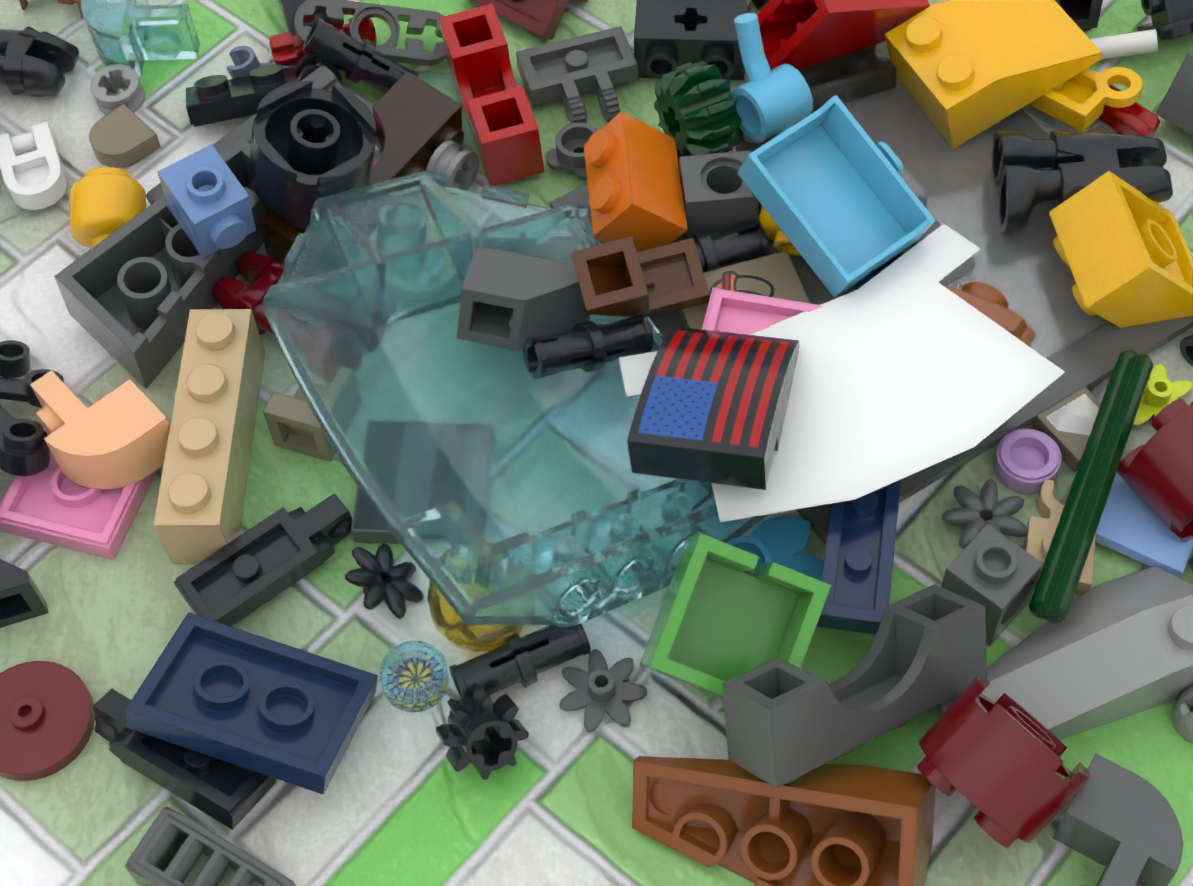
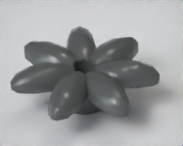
M989 479L984 483L979 497L964 486H956L954 488V496L962 508H953L942 514V520L945 523L955 526H966L959 540V546L962 549L987 524L1001 534L1004 533L1010 536L1024 537L1028 533L1025 524L1011 517L1023 507L1024 499L1019 496H1011L997 502L998 489L993 479Z
M593 649L589 654V673L573 667H567L562 670L563 678L570 685L577 688V690L562 698L559 707L564 711H576L586 707L584 727L587 732H593L602 722L605 711L613 721L620 726L627 727L630 725L631 717L623 701L634 702L641 700L647 696V689L636 683L624 682L634 667L632 658H624L608 670L606 659L602 652Z

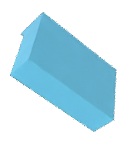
M837 95L829 99L814 113L748 154L737 173L834 298L915 244L936 221L899 175L903 170V165L896 154L884 141L875 144Z

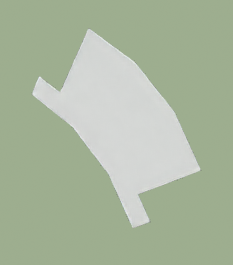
M943 224L859 289L819 305L823 306L810 312L804 311L773 324L769 328L749 334L799 340V353L779 449L774 451L766 490L711 483L720 523L850 501L867 495L974 448L1065 373V371L939 283V281L981 250L978 246ZM658 351L619 357L626 397L641 395L649 370Z

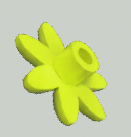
M1162 364L1155 365L1150 373L1132 426L1140 427L1148 422L1153 415L1155 418L1168 404L1191 391L1192 382L1182 380L1171 383L1168 380L1166 368Z

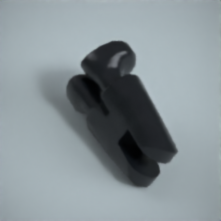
M1015 130L995 131L992 144V176L994 185L1000 186L998 217L1001 232L1018 233L1027 225L1036 205L1053 200L1054 208H1056L1108 171L1157 203L1169 200L1173 195L1171 174L1167 169L1163 168L1167 162L1163 141L1149 136L1051 131L1049 139H1034Z

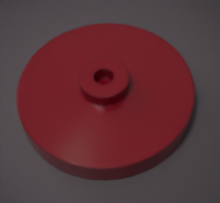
M31 661L15 665L0 673L1 777L16 781H30L50 776L69 765L87 745L95 723L94 702L84 682L75 672L55 662Z

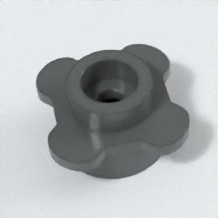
M572 123L563 127L556 136V148L549 150L546 154L547 165L553 170L565 169L570 174L576 175L578 179L587 180L584 144L597 129L587 123Z

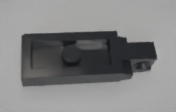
M335 493L307 512L302 507L287 512L283 507L177 577L173 583L195 615L233 626L324 564L323 561H326L335 553L333 546L351 533V514Z
M112 688L93 705L96 721L94 730L110 742L109 750L122 763L231 830L237 826L276 783V778L126 728L125 709L131 700Z

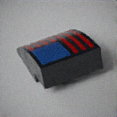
M673 326L664 338L651 365L628 435L627 444L632 473L766 490L774 451L779 449L799 353V340Z

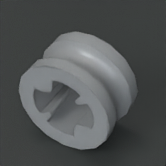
M113 64L104 67L93 76L90 82L91 93L100 111L106 115L123 104L135 113L145 102L146 93L140 83V78L136 71L128 65ZM119 87H127V90H125V91L120 88V89H119V91H120V94H119V95H114V96H110V95H109V93H110L111 91H112L114 94H117L116 88H119Z
M453 140L443 142L434 151L429 160L425 174L426 184L435 190L443 189V193L451 199L460 198L469 190L476 178L479 168V156L470 149L462 151L461 146Z

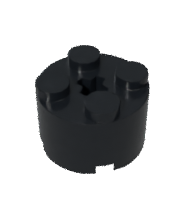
M313 81L291 82L272 90L261 100L252 126L249 177L252 187L261 201L273 211L285 216L292 226L300 229H310L317 226L319 222L341 218L359 206L368 193L376 147L375 120L364 102L350 91L335 85L332 87V92L312 88Z

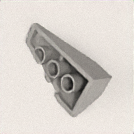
M1157 566L1095 585L1071 604L1069 612L1061 623H1045L987 668V681L990 684L982 694L995 703L1003 693H1006L1040 721L1059 740L1177 700L1183 691L1193 686V585ZM957 697L938 706L937 712L939 716L948 709Z

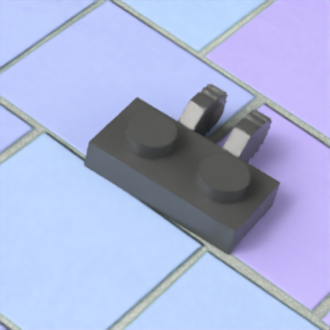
M621 26L516 52L517 68L532 106L563 99L566 114L571 124L587 123V111L585 104L580 98V94L596 90L601 113L608 123L620 113L619 102L613 86L638 80V64Z

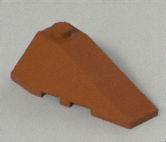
M638 756L634 760L632 828L706 867L718 864L755 884L754 886H924L933 843L936 787L923 774L867 765L823 764L802 775L798 780L775 788L730 760Z

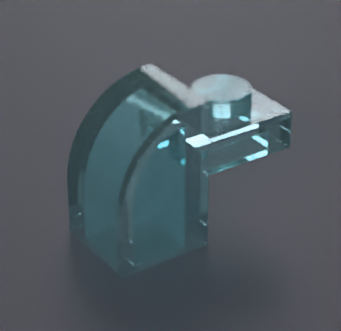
M81 0V11L100 60L106 66L113 64L128 65L136 71L138 76H142L144 60L198 59L200 42L188 4L149 5L148 0Z

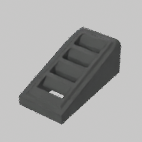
M167 806L161 810L126 863L127 871L140 886H187L183 882L202 853L210 858L192 886H217L228 868L237 871L228 886H250L253 881L263 886H296L293 880L194 820Z

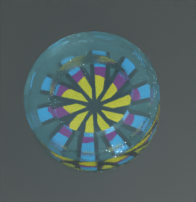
M423 641L401 643L385 655L380 665L379 679L384 695L389 703L399 710L411 713L426 711L437 705L448 690L449 673L445 658L436 647Z

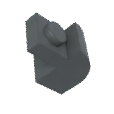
M1095 753L1087 769L1091 777L1073 796L1053 839L1105 866L1097 886H1168L1178 871L1183 851L1182 832L1173 808L1161 792L1147 780Z

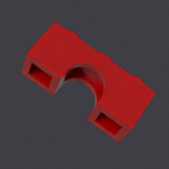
M493 3L440 17L439 23L447 63L489 186L494 187L544 173L539 129L523 86L517 87L509 57L508 44Z

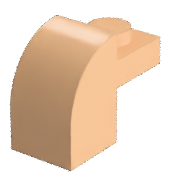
M52 370L30 384L42 406L34 415L48 434L44 440L62 473L73 482L94 489L121 488L144 479L163 466L170 424L167 417L130 379L89 408L83 405Z

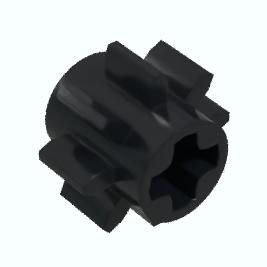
M480 685L476 686L474 695L464 697L459 701L451 698L447 701L451 709L448 716V724L436 727L435 732L442 743L450 747L446 758L454 770L459 772L471 763L481 778L487 780L491 771L500 769L506 764L513 767L517 764L514 757L517 750V741L528 738L529 732L519 720L513 719L519 708L507 694L500 696L493 704L491 697Z

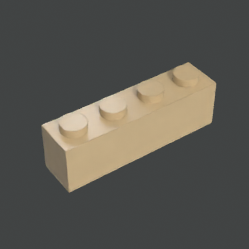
M190 309L153 523L171 563H200L240 535L265 358V349L252 309Z

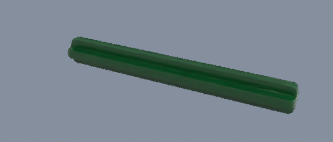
M1125 350L1120 353L1115 363L1029 604L1030 612L1037 618H1043L1050 623L1057 624L1061 623L1069 612L1153 367L1151 358L1148 355L1137 354L1134 350Z

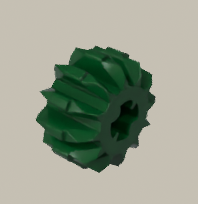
M704 61L695 64L689 62L673 68V72L662 75L661 81L655 85L657 100L654 103V108L659 114L660 122L658 126L663 129L665 134L675 138L678 159L681 156L726 153L731 151L732 147L740 142L738 127L741 125L742 119L736 109L738 100L733 98L730 91V82L727 79H722L721 72L715 64L708 65Z

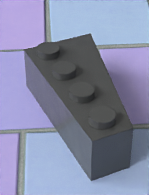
M241 137L220 153L222 159L250 197L256 231L246 235L239 244L229 249H219L202 258L168 209L163 195L54 276L69 314L146 389L184 343L190 309H211L216 303L212 296V289L223 276L236 278L239 275L236 267L237 260L246 252L256 253L264 243L261 219L271 208L261 201L252 187L249 177L251 144L244 137Z

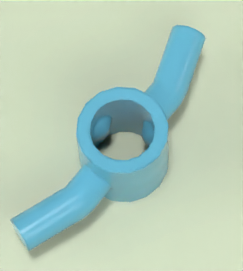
M745 13L737 16L734 19L742 62L750 81L734 89L732 96L738 100L736 109L742 119L739 128L752 141L761 142L770 136L775 138L792 127L793 124L809 116L813 110V98L805 78L792 65L782 64L771 70L765 56L757 14Z

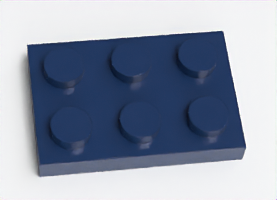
M188 612L126 707V728L324 795L376 693L378 675Z

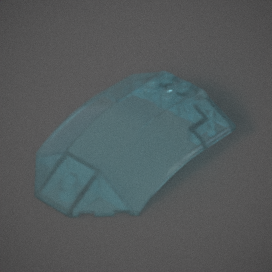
M428 171L390 179L317 199L311 210L310 223L304 234H298L284 260V271L278 283L271 285L263 298V310L305 399L345 468L382 521L467 626L558 625L559 627L567 628L578 625L668 587L688 537L702 533L726 543L730 539L742 536L767 516L762 515L720 523L711 483L632 473L627 439L640 395L626 397L619 359L605 363L601 370L585 372L581 368L572 369L534 379L532 373L527 371L523 349L517 351L456 339L462 286L476 245L573 264L571 252L603 244L601 240L593 237L592 223L588 217L590 206L571 202L554 209L528 204L529 193L484 184L482 193L446 186V175ZM590 315L589 321H593L596 324H606L631 317ZM644 318V320H648L653 332L654 342L651 352L658 351L664 336L650 318Z

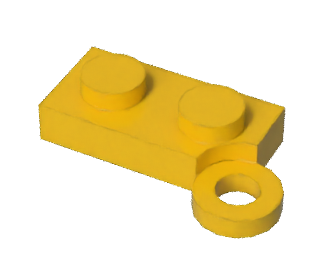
M1112 67L1105 69L1101 73L1087 68L1028 105L1083 133L1103 113L1104 105L1123 108L1137 102L1142 92V79L1139 74L1125 67ZM1120 83L1127 86L1128 89L1115 91L1109 88V85Z

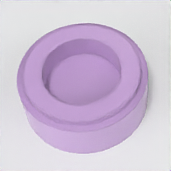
M1028 428L1014 430L1005 435L998 444L993 461L995 475L1006 488L1020 494L1040 493L1046 479L1056 480L1062 461L1061 451L1057 443L1041 431Z

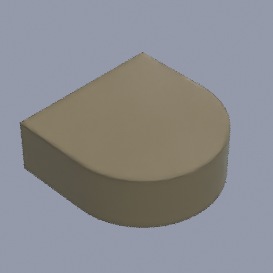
M124 104L98 120L89 133V141L97 160L108 167L122 168L133 165L161 147L157 134Z

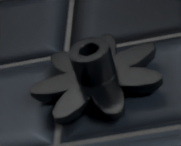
M385 543L380 545L375 556L362 547H355L352 550V556L361 568L349 571L345 575V579L353 585L363 587V603L367 610H373L385 600L394 616L402 619L406 613L405 600L416 603L423 600L422 591L415 584L407 581L416 572V566L412 562H403L393 566L394 558L390 546Z

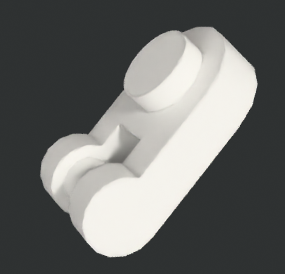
M47 120L31 125L32 131L11 137L9 132L0 134V169L3 180L15 204L23 209H45L61 199L67 189V179L59 156V150Z

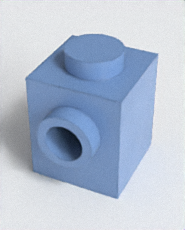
M212 144L157 171L168 209L202 258L219 249L234 247L246 235L256 231L249 195Z

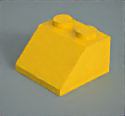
M1110 171L1049 212L1058 235L1053 239L1055 249L1061 259L1070 266L1076 282L1072 286V293L1079 306L1088 315H1098L1119 328L1193 316V257L1174 213L1147 198L1142 192Z

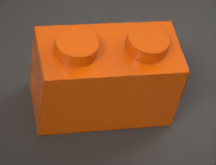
M621 111L602 129L595 131L584 144L593 237L606 243L632 236L636 252L671 244L684 234L688 228L675 138Z

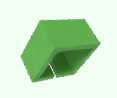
M702 533L687 538L639 665L722 698L723 682L777 657L801 668L831 585L775 562L757 564L760 556ZM755 570L753 576L744 573V571Z

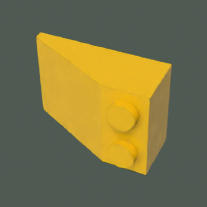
M948 0L931 5L885 33L893 75L953 149L1102 60V52L1055 0Z

